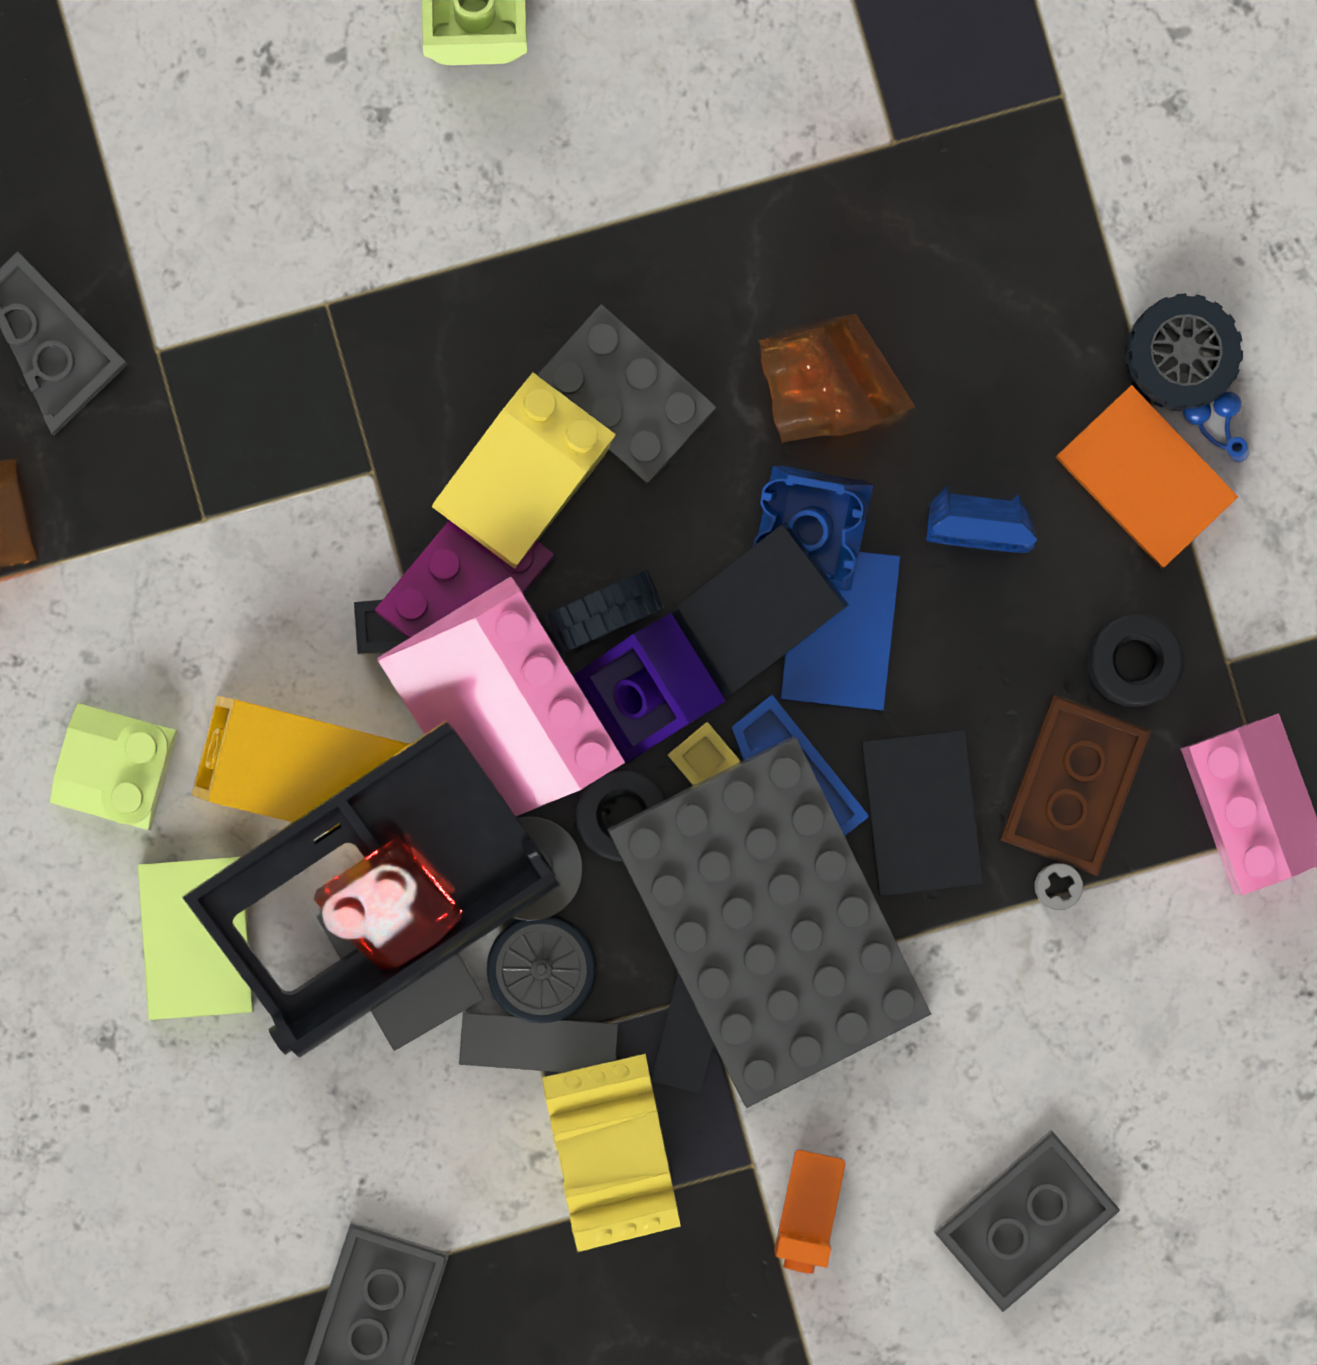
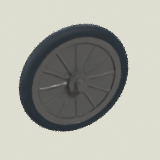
M557 916L533 921L519 919L508 925L495 939L488 955L487 979L494 998L511 1016L532 1023H551L570 1017L585 1004L595 984L596 960L586 936L567 920Z

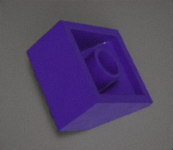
M672 613L634 633L573 675L579 688L626 763L726 701Z

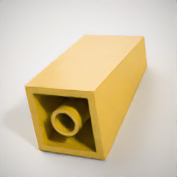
M217 695L191 795L208 802L293 823L410 744ZM340 823L329 829L328 832L340 825Z

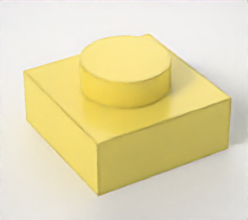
M708 722L668 754V757L693 786L740 762L738 757Z

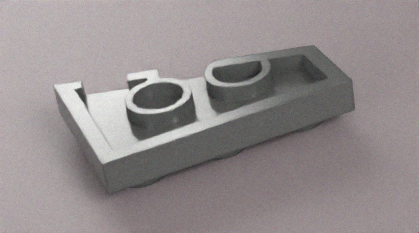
M18 251L0 268V329L16 357L26 383L43 413V418L51 434L55 436L128 363Z

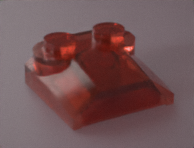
M399 836L318 888L314 896V901L322 909V920L325 927L335 936L349 939L379 970L399 967L434 945L444 937L463 915V911Z

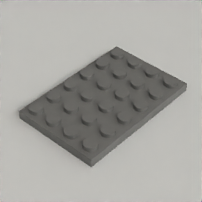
M791 736L607 829L746 1109L931 1015L795 736Z

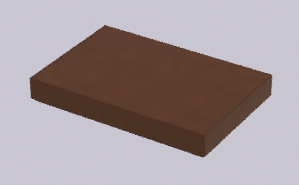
M1052 695L1000 841L1098 876L1151 730L1060 696Z

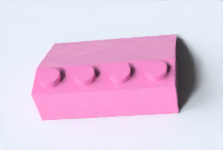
M511 576L377 658L424 735L447 720L516 816L577 792L625 763Z

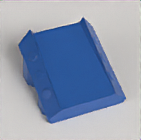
M773 466L770 481L762 489L760 504L763 508L759 533L754 539L753 546L786 522L837 589L851 590L873 484L864 480L796 469L791 466Z
M945 486L929 503L926 541L1016 553H1029L1030 549L1035 548L1037 536L1032 518L1018 494L1012 501L951 494L947 486Z

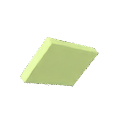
M240 857L138 865L149 1020L254 1012L253 991L241 978L237 970L182 898L183 895ZM247 909L234 917L233 924L249 944Z

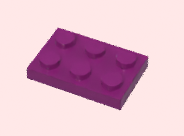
M449 520L376 607L375 611L409 639L510 576L524 596L554 560V554L537 541L516 569H514Z

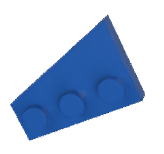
M773 695L731 727L743 760L791 736H795L844 836L869 817Z

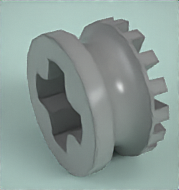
M1051 864L1044 867L1037 874V878L1034 881V891L1038 900L1044 906L1054 910H1065L1074 906L1079 901L1083 892V882L1080 874L1073 867L1066 864ZM1054 872L1060 878L1069 876L1072 880V884L1067 887V892L1070 896L1064 901L1059 896L1049 898L1046 895L1045 890L1051 885L1048 876Z

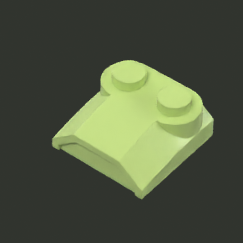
M422 0L424 56L443 65L504 64L518 59L521 55L527 53L526 0Z
M77 703L66 731L54 774L50 803L110 819L118 823L151 830L178 730Z

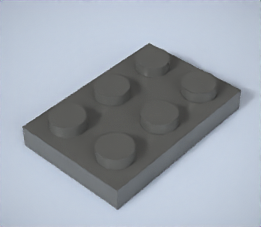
M602 304L537 374V376L616 434L608 450L647 485L716 410V406Z

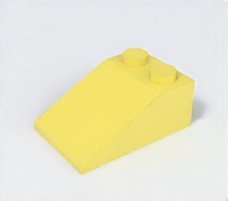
M532 373L488 428L435 500L432 507L516 569L604 458L616 434L535 373Z

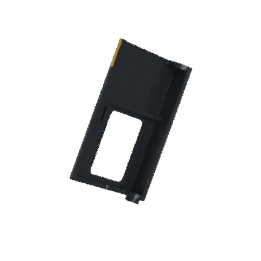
M446 720L183 895L182 898L271 1015L275 1025L269 1028V1033L278 1048L285 1055L292 1051L297 1057L301 1058L559 887L561 883L533 839L458 733ZM338 823H340V825H338L337 827H335L334 829H332L316 841L314 840L326 831H328L329 829H331L332 827H334L335 825H337ZM345 843L354 844L403 910V916L398 922L297 989L285 991L279 986L234 926V917Z

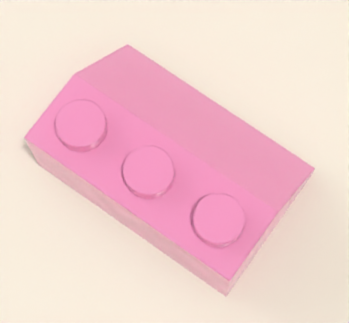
M1279 713L1181 748L1233 894L1244 895L1292 878L1317 866V816Z

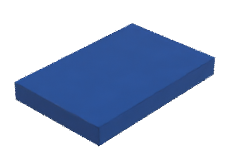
M859 552L852 589H837L849 605L785 654L780 700L884 710L900 556Z

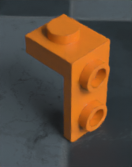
M800 1149L795 1151L774 1247L775 1256L785 1259L784 1268L814 1274L815 1266L828 1268L832 1249L830 1237L846 1166L844 1159Z

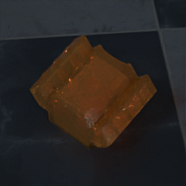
M857 314L841 315L812 324L793 327L759 340L762 368L768 380L773 401V418L780 433L782 443L818 436H843L870 429L869 426L883 423L882 420L887 417L905 413L904 410L916 408Z

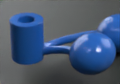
M1225 392L1215 399L1213 403L1215 412L1221 417H1226L1224 430L1228 441L1227 445L1216 441L1203 426V423L1211 416L1209 404L1194 409H1183L1185 420L1190 424L1198 425L1201 433L1213 445L1227 450L1233 461L1242 462L1248 458L1249 448L1246 441L1241 437L1231 438L1230 420L1232 416L1240 411L1242 406L1241 399L1237 394Z

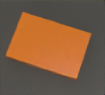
M1132 385L1055 457L1161 569L1169 564L1238 498L1233 490Z

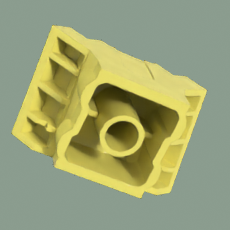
M646 1054L542 1077L577 1252L680 1227L678 1208Z

